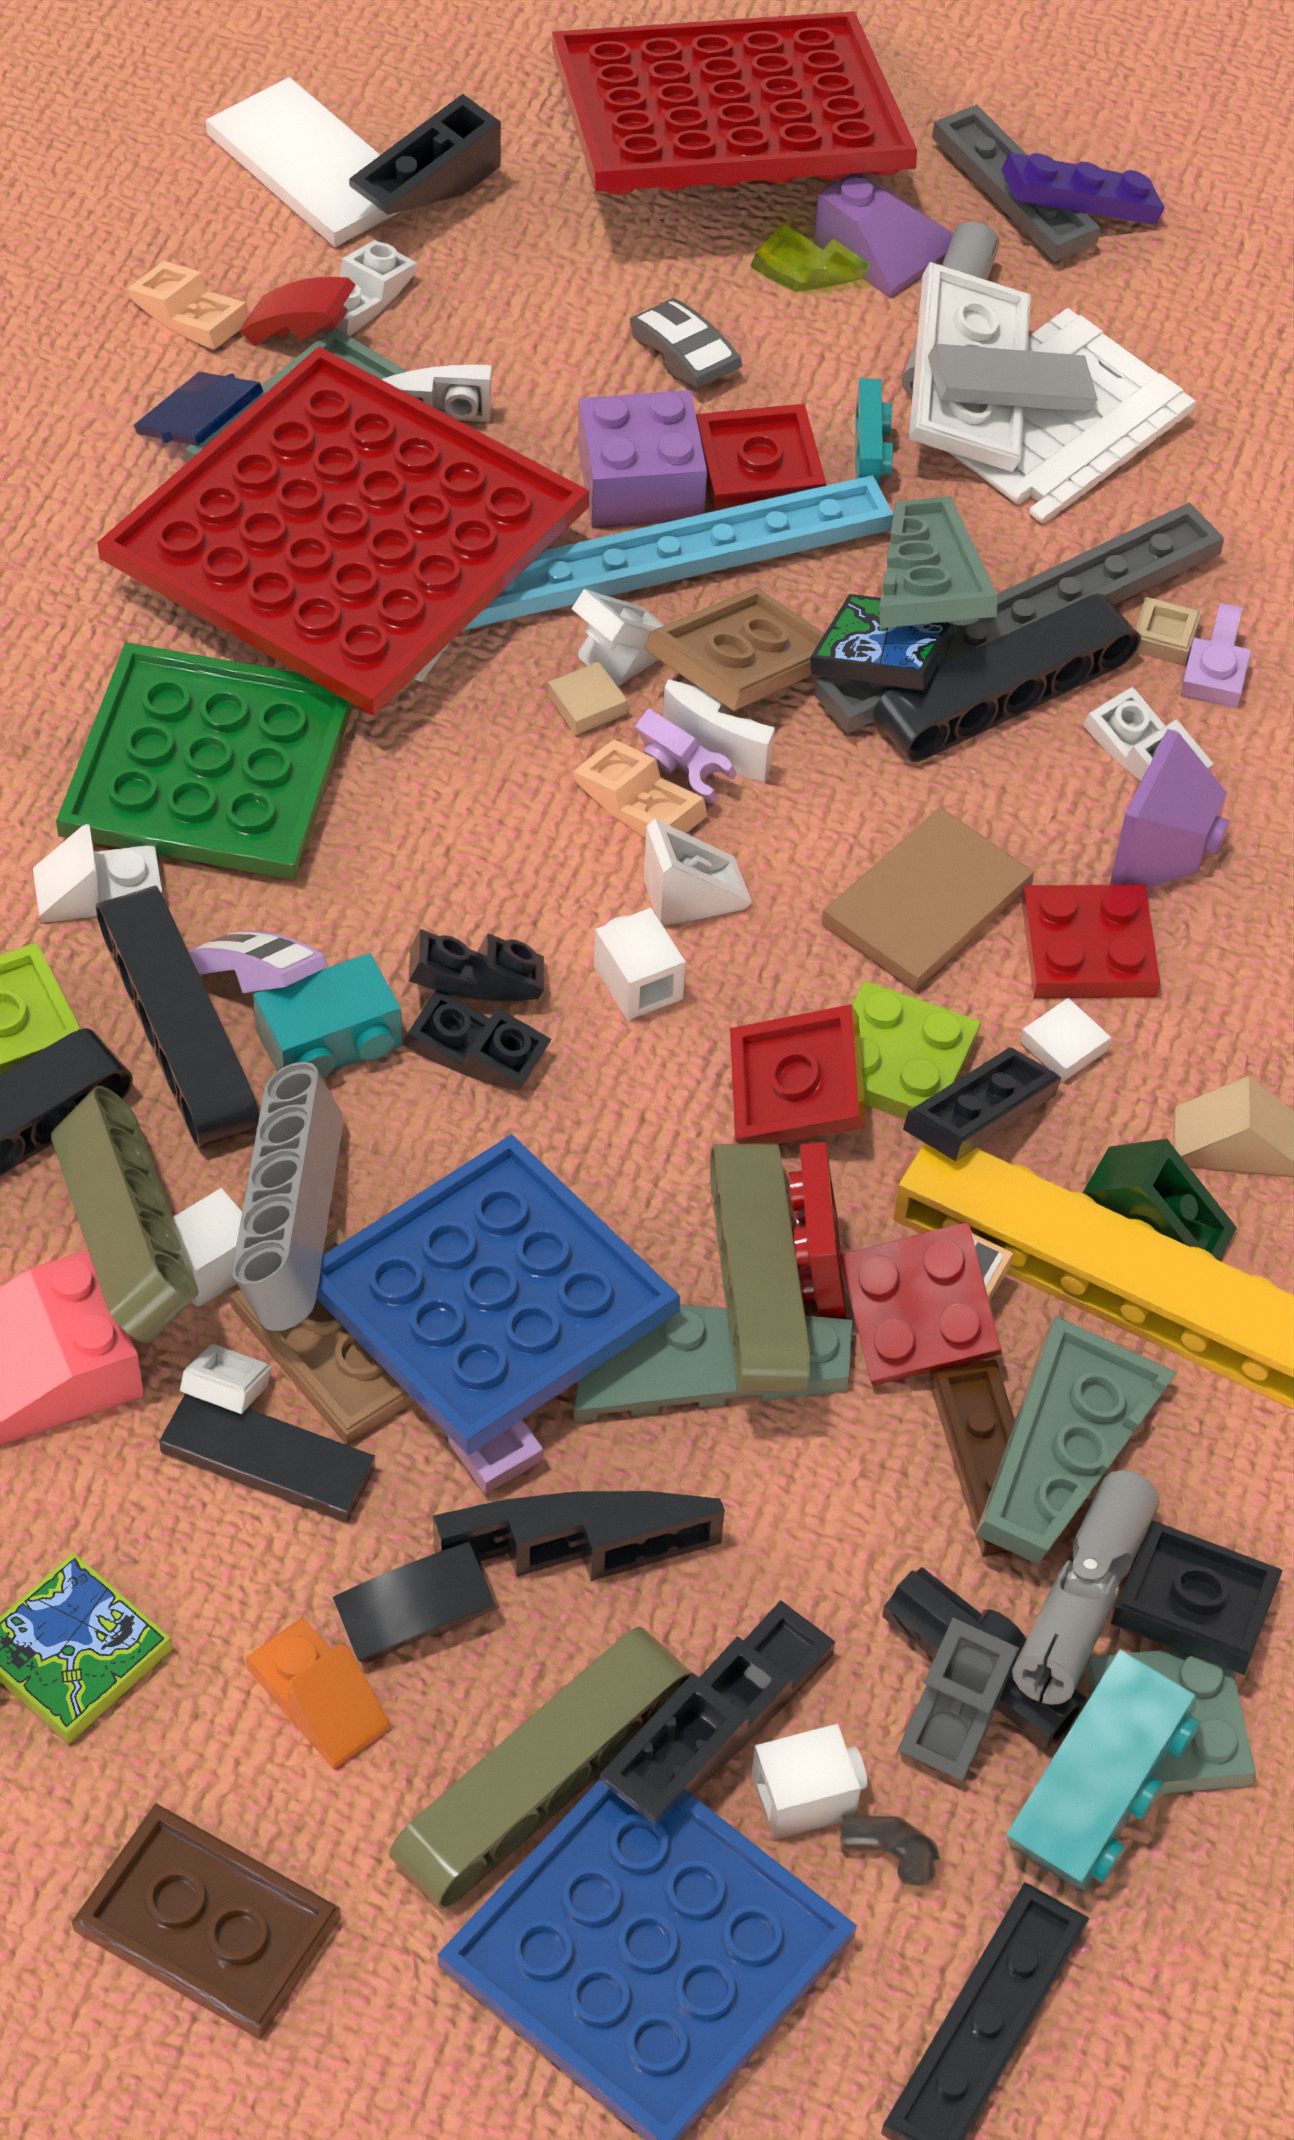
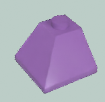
M852 173L818 194L814 244L889 298H892L919 280L930 262L939 265L943 263L953 232L887 186L862 173Z
M1167 729L1125 813L1110 885L1146 884L1147 888L1197 874L1207 852L1218 854L1223 845L1230 825V820L1221 817L1227 792L1180 733Z

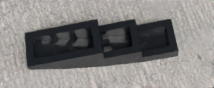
M574 1491L504 1499L433 1515L434 1551L438 1553L471 1542L480 1561L508 1553L516 1577L582 1558L590 1580L594 1581L721 1544L725 1509L720 1498L654 1491Z
M780 1600L744 1640L737 1636L700 1677L692 1673L599 1774V1781L656 1825L704 1785L788 1704L834 1654L835 1641Z

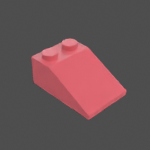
M88 1249L30 1268L0 1287V1446L144 1397L138 1354L130 1335L116 1323L107 1308Z

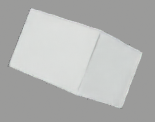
M654 819L646 826L644 883L655 914L662 926L741 911L752 904L734 856L657 819Z

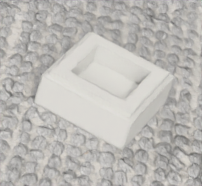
M1067 998L1022 1030L1020 1042L1046 1067L1062 1077L1061 1080L1064 1082L1107 1052L1111 1036Z
M211 1344L183 1371L180 1392L242 1414L268 1387L272 1366L224 1347Z

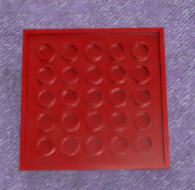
M855 11L552 32L553 55L595 192L604 191L612 195H625L634 189L644 188L679 191L686 188L687 185L700 184L733 187L741 181L765 180L770 183L779 184L787 183L796 177L810 176L835 180L852 173L871 172L875 175L889 176L898 173L900 170L916 169L917 147Z
M318 346L97 542L99 559L375 716L589 508V490Z

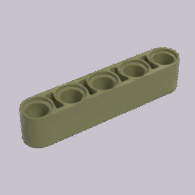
M96 1086L51 1132V1139L107 1308L112 1318L127 1334L138 1341L149 1343L199 1294L198 1286L134 1112L117 1094L103 1086Z
M777 1143L712 1144L710 1155L711 1195L738 1393L807 1391L810 1378L809 1342L779 1145Z
M636 1627L630 1630L416 1816L394 1840L388 1856L440 1909L453 1905L597 1778L690 1677L692 1672L645 1628Z

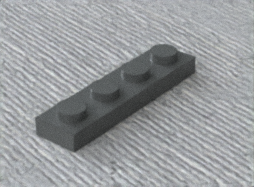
M977 104L934 122L932 139L1054 262L1098 243L1100 227L1086 213L1015 200L1001 169L1009 152L1022 155L1027 154Z

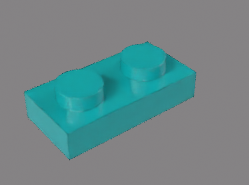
M859 378L855 411V479L873 475L879 487L881 476L891 477L893 443L883 442L882 436H890L892 424V403L882 402V379Z

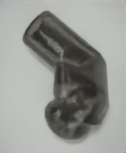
M841 1815V1852H887L899 1859L897 1874L904 1884L929 1885L935 1880L937 1876L935 1860L941 1858L937 1843L911 1823L898 1816Z

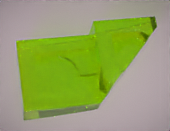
M783 223L755 253L750 267L774 282L794 292H800L860 280L866 275L870 264L834 239L824 249H821Z

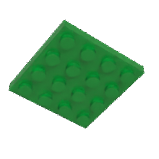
M125 642L57 816L58 836L69 838L80 827L89 824L92 843L119 848L155 847L156 855L295 880L354 704L300 673Z

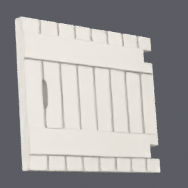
M1066 308L1051 319L1049 323L1047 322L1032 333L1030 337L1028 336L1027 351L1085 355L1098 398L1091 411L1024 407L1021 460L1013 472L957 454H950L1015 504L1019 505L1029 497H1032L1037 503L1030 508L1029 514L1041 524H1046L1058 515L1060 511L1066 509L1079 499L1080 496H1083L1096 486L1099 481L1104 480L1117 470L1119 466L1121 467L1134 457L1137 452L1143 450L1156 440L1157 437H1160L1173 427L1175 423H1178L1194 411L1196 401L1163 374H1158L1103 334L1101 329L1086 318Z

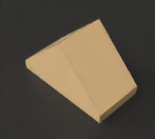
M1249 1075L1175 1106L1173 1147L1187 1165L1192 1168L1294 1177V1111Z

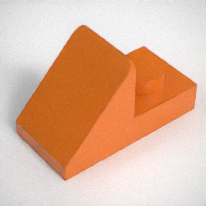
M301 1617L246 1657L248 1671L333 1770L340 1767L391 1729L387 1715L350 1649L343 1642L331 1649L304 1617Z

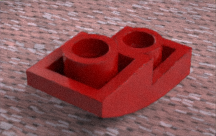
M333 276L302 279L285 284L261 297L239 332L254 346L273 334L281 338L289 331L301 341L320 329L328 333L348 313V308L344 303L356 284L348 277Z

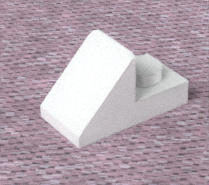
M583 590L571 608L589 623L585 628L589 636L578 651V657L587 666L600 662L615 684L620 686L659 660L644 648L650 631L664 626L661 621L642 606L589 590Z
M89 824L80 827L33 868L40 924L97 916L95 908L97 903L154 885L162 893L155 847L146 845L93 852Z

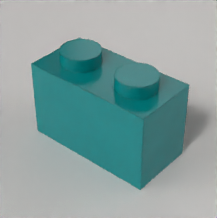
M371 953L325 968L286 987L263 990L253 994L256 1032L276 1071L293 1063L308 1062L312 1063L318 1069L322 1078H324L336 1069L364 1059H377L387 1054L391 1049L402 1046L401 1008Z

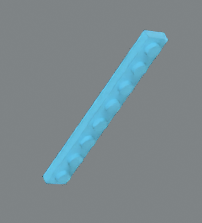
M871 475L548 549L542 552L463 630L573 605L584 589L612 596L891 531L893 513L874 476Z

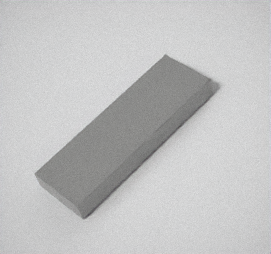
M935 344L928 355L940 401L1090 412L1098 400L1085 355Z

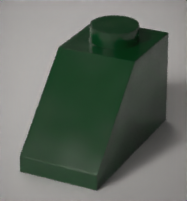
M1167 1138L1108 1147L1082 1192L1102 1207L1128 1219L1141 1220L1153 1227L1156 1232L1188 1247H1198L1206 1250L1216 1260H1220L1237 1229Z

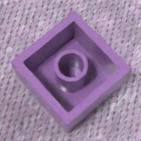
M691 390L579 398L578 451L584 486L589 490L588 510L592 528L662 523L704 514L707 469Z

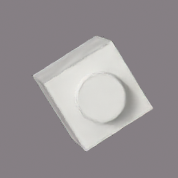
M652 908L631 916L623 915L616 917L605 926L595 929L594 968L627 1021L683 999L686 961Z
M222 1188L173 1217L198 1286L199 1294L192 1301L196 1308H199L237 1284L232 1275V1266L242 1211Z
M838 1724L755 1745L751 1778L773 1841L855 1819L860 1791L867 1788V1776L859 1750L855 1746L846 1748Z

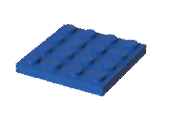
M510 1134L325 1253L322 1257L316 1299L468 1456L680 1312V1295L513 1134Z
M598 1781L437 1954V1962L443 1971L645 2140H680L855 1937L857 1925L693 1795L654 1825L603 1783Z

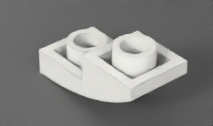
M376 240L342 258L339 277H348L356 286L344 303L348 308V313L335 328L351 336L374 319L416 273L417 262L400 254L393 246Z
M492 365L430 367L381 379L458 421H491Z
M668 679L664 688L663 717L695 737L698 744L706 750L726 756L731 761L738 775L765 783L772 765L775 727L760 724L751 719L724 714V704L700 687Z
M1133 687L1090 712L1082 724L1119 764L1140 781H1142L1167 729L1180 733L1208 770L1214 764L1177 719L1165 726Z

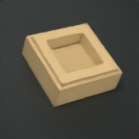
M1146 597L1135 627L1136 631L1141 635V642L1136 653L1186 666L1202 611Z
M600 662L547 682V696L575 735L627 715L628 700Z

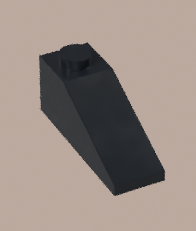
M461 94L350 177L349 186L387 215L464 195L501 167V121L467 96Z

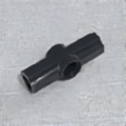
M923 1567L917 1571L912 1570L897 1585L894 1593L884 1605L882 1614L884 1619L934 1659L952 1618L1019 1647L1015 1663L1027 1640L1021 1630L1009 1618L991 1609L983 1610L980 1613ZM1011 1670L996 1709L1043 1747L1047 1748L1053 1743L1056 1744L1084 1708L1087 1697L1075 1688L1071 1698L1064 1703L1054 1705L1042 1703L1044 1692L1038 1702L1028 1697L1018 1688ZM1049 1679V1681H1048V1683H1047V1685H1046V1687H1045V1689H1044V1692H1045V1690H1046V1688H1047V1686H1048V1684H1049V1682H1050V1679Z

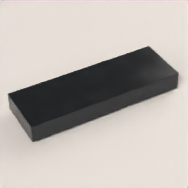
M1009 1047L909 1110L903 1130L952 1160L957 1161L1054 1097L1062 1077L1016 1049Z
M186 1393L159 1440L160 1452L346 1523H348L376 1468L375 1455L249 1408L240 1414Z

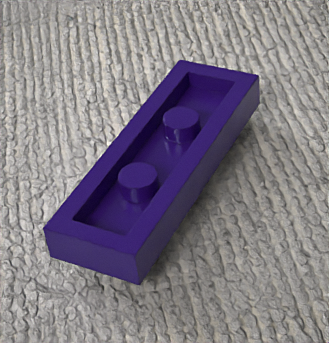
M1011 152L1008 153L1001 169L1016 201L1157 225L1165 208L1149 177L1134 170H1127L1121 173L1101 169L1089 162L1071 164L1055 161L1049 156L1040 153H1033L1027 156Z

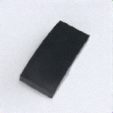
M420 929L410 947L409 982L443 993L472 999L492 1001L539 999L544 991V956L536 953L530 946L521 941L513 939L506 941L487 933L476 952L452 936H437Z
M435 991L408 1031L403 1045L444 1067L468 1077L499 1087L520 1091L549 1046L551 1038L498 1007L492 1016L488 1018L453 996Z
M471 1542L416 1560L333 1596L359 1662L365 1664L428 1634L438 1637L499 1608L475 1547Z

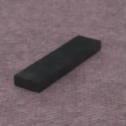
M1024 1882L884 2122L881 2135L890 2140H966L1086 1930L1089 1917Z

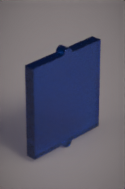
M198 372L134 424V428L137 434L160 438L163 443L175 441L199 446L264 391L260 382L239 379L234 374L222 376Z

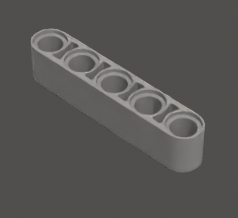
M298 1062L283 1067L274 1073L265 1086L232 1266L233 1278L256 1317L265 1329L271 1331H281L296 1326L306 1319L315 1305L343 1128V1115L318 1069L308 1062Z

